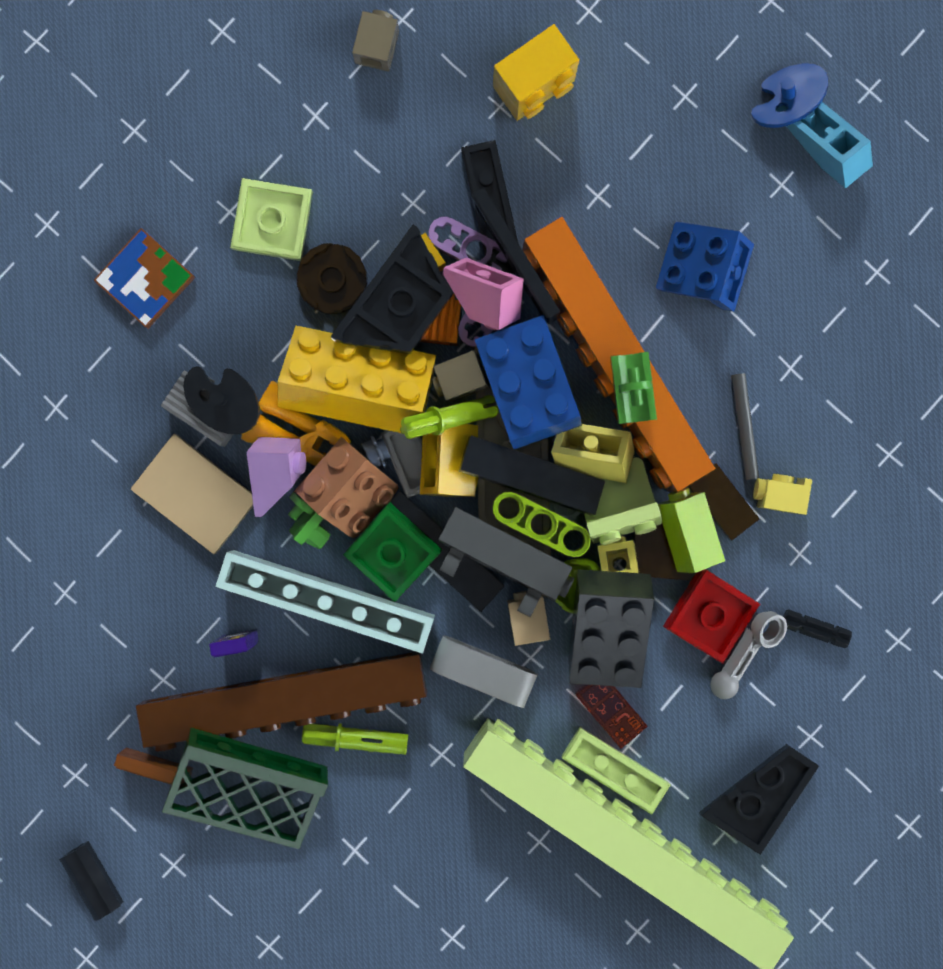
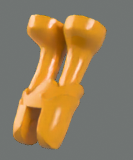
M273 380L259 401L260 410L306 432V434L299 437L260 414L257 424L241 436L242 440L251 444L258 437L300 439L301 452L305 453L306 462L314 466L327 454L318 450L324 439L332 445H335L341 437L348 443H351L349 437L342 430L324 419L318 420L303 412L278 407V383Z

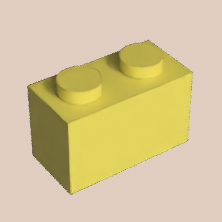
M582 424V426L557 434L551 453L555 464L599 479L627 483L635 451L631 432Z

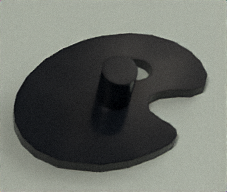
M200 366L192 367L188 371L184 379V395L189 407L200 421L208 427L226 434L246 433L257 424L260 417V405L257 396L248 381L238 372L226 368L223 371L221 383L215 385ZM205 389L210 393L209 401H204L201 398L202 390Z

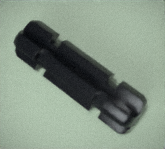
M786 610L783 615L786 619L788 630L794 632L799 630V633L827 643L830 641L831 644L841 648H847L850 643L852 632L839 626L834 628L833 624L807 615L802 617V614L792 610Z

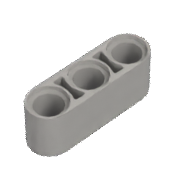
M445 635L442 636L429 668L441 676L521 708L525 707L538 676L537 673Z

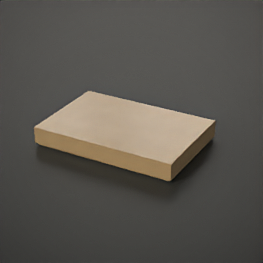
M177 434L171 436L131 488L134 493L213 554H217L253 507L252 492Z

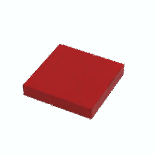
M704 569L694 575L663 627L723 664L757 611L760 603Z

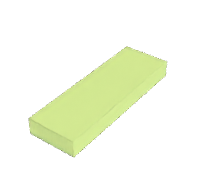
M579 727L561 756L568 763L651 815L671 785L662 777L582 727Z

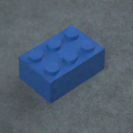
M544 315L474 339L513 450L582 426L579 410Z

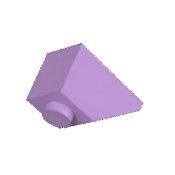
M258 437L248 449L247 460L255 517H262L292 488L300 475L305 472L306 455L304 452H301L300 439Z

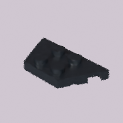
M413 224L333 332L331 335L332 340L338 343L411 354L453 295L447 281L440 273L432 253L429 252L417 226Z

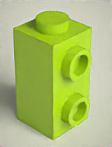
M684 488L678 492L669 493V500L658 503L662 524L677 572L697 573L725 561L705 492L690 493L689 488Z

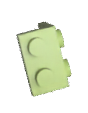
M637 457L633 458L627 483L601 479L605 481L596 515L584 514L593 544L600 542L601 545H607L621 540L622 535L635 532L636 535H641L657 529L656 525L662 524L661 513L657 502H655L643 461Z

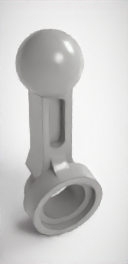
M773 611L761 612L752 621L751 630L747 627L745 628L741 640L722 671L716 673L711 679V691L716 697L720 699L734 697L739 689V680L760 646L773 648L783 640L787 631V622L783 616ZM770 622L768 629L763 633L765 626Z

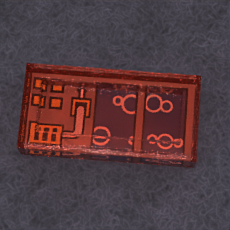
M585 684L575 692L577 698L620 749L648 727L615 686Z

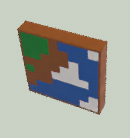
M140 228L98 274L94 281L145 328L149 329L196 277L145 230Z

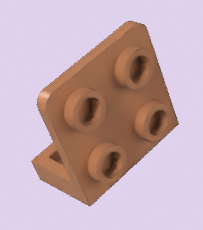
M341 437L294 492L319 516L349 537L356 538L369 526L379 511L392 500L393 495L398 490V485Z

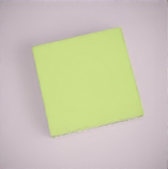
M242 178L230 248L236 251L301 261L313 195L312 189Z

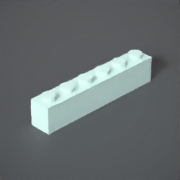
M235 550L226 552L215 586L422 654L435 617L434 614Z

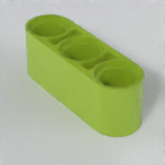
M503 492L493 502V514L501 523L567 556L580 557L590 547V535L584 527L516 493ZM507 497L514 498L519 504L518 513L512 518H504L498 511L499 503ZM537 514H546L551 521L550 529L544 534H536L531 528V521ZM570 530L579 531L583 537L582 545L576 550L567 549L563 542L565 534Z

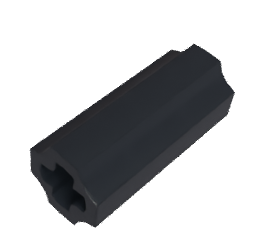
M89 841L74 848L59 859L94 921L110 914L124 902Z

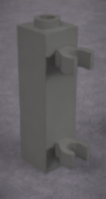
M455 507L439 537L440 543L451 548L440 571L454 577L465 555L528 588L517 611L528 617H531L541 595L553 602L557 599L558 595L565 598L574 581V578L569 576L572 570L571 566Z

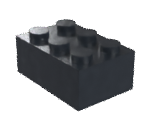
M578 569L568 655L569 683L642 687L654 604L651 574Z

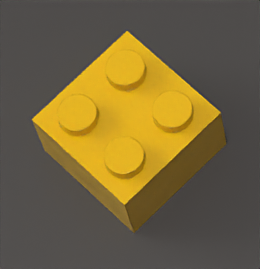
M553 24L494 65L493 88L516 121L524 116L530 119L543 110L545 107L543 103L553 96L559 99L574 87L572 83L575 81L579 58L556 25Z

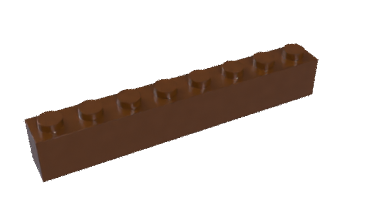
M414 651L148 699L136 705L143 748L155 746V751L158 752L176 748V742L186 741L190 728L216 735L225 734L226 738L232 739L246 735L247 729L260 727V732L262 733L281 729V723L295 721V726H304L315 723L316 717L330 715V720H337L351 716V711L365 709V713L369 714L386 710V704L397 702L400 703V707L414 706L421 703L420 698L427 696V686L421 653Z

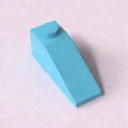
M823 102L807 117L786 126L821 169L844 188H847L873 166L871 141ZM780 106L776 109V111L783 112L788 107Z

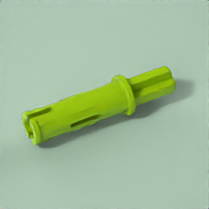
M486 395L482 398L443 408L429 407L424 413L404 417L401 420L402 427L400 431L407 439L431 433L435 436L441 435L444 430L496 417L498 406L484 408L488 404L496 402L492 395Z
M312 723L303 726L302 743L334 747L335 751L338 752L339 748L406 755L408 734L342 727V723H338V726ZM362 738L382 740V743L363 742Z

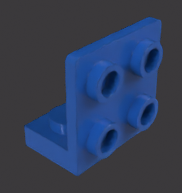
M676 222L672 230L656 288L662 292L709 300L722 310L734 312L754 244L740 231Z

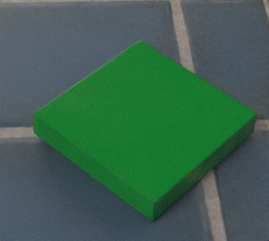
M389 503L343 555L388 597L396 602L442 552V549L392 503Z

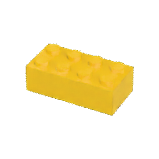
M295 326L278 379V407L401 433V420L404 417L425 412L434 375L433 366H435L436 355L415 350L411 354L338 343L331 339L333 333Z

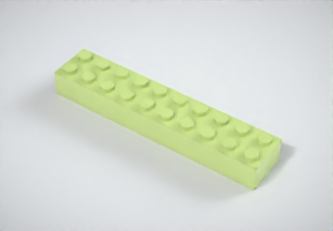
M486 719L464 752L463 767L760 969H773L794 939L786 927L788 921L779 914L780 910L764 898L758 902L749 894L751 892L750 889L735 878H732L730 882L727 881L720 874L721 870L707 859L703 858L699 862L690 854L692 850L675 838L672 842L668 841L661 835L662 830L646 818L642 822L637 820L631 814L633 810L616 798L613 802L609 801L602 795L603 790L589 779H585L584 782L578 780L572 774L574 770L561 760L556 759L553 763L543 755L544 750L535 742L529 739L522 742L514 735L515 730L502 720L497 719L494 723L490 719Z

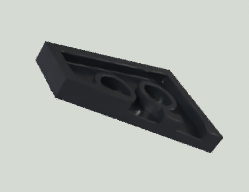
M785 744L703 808L699 814L761 855L819 765L788 744Z

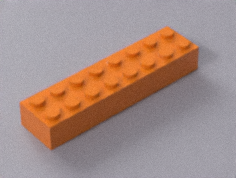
M560 217L524 239L522 250L560 310V318L557 321L567 337L573 335L579 345L575 349L579 359L586 368L590 365L598 376L594 380L595 385L604 398L610 396L616 406L610 357L642 353L644 350L564 218ZM650 361L657 419L620 424L622 428L629 427L635 438L632 440L634 449L641 459L644 457L648 458L653 467L649 473L658 488H664L668 492H678L716 468ZM615 408L614 410H612V412L618 421L617 410Z

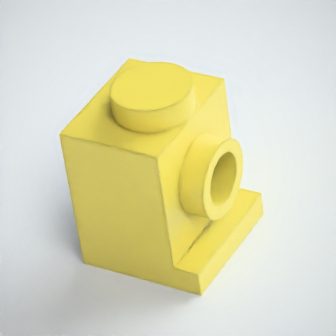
M773 474L772 480L757 478L753 498L758 500V508L807 515L812 479L797 478L796 484H793L794 477Z
M621 536L622 539L617 542L597 546L601 571L639 573L633 540L626 541V537ZM618 559H623L627 562L626 568L622 571H617L613 567L614 562Z

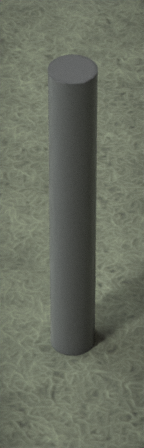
M746 374L731 375L745 480L759 478Z

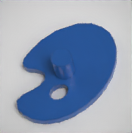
M802 63L788 66L769 76L763 81L761 87L762 91L774 95V98L752 109L751 115L753 120L760 126L779 128L796 123L807 117L821 104L828 90L826 71L816 64ZM780 106L788 107L783 112L776 111V109Z

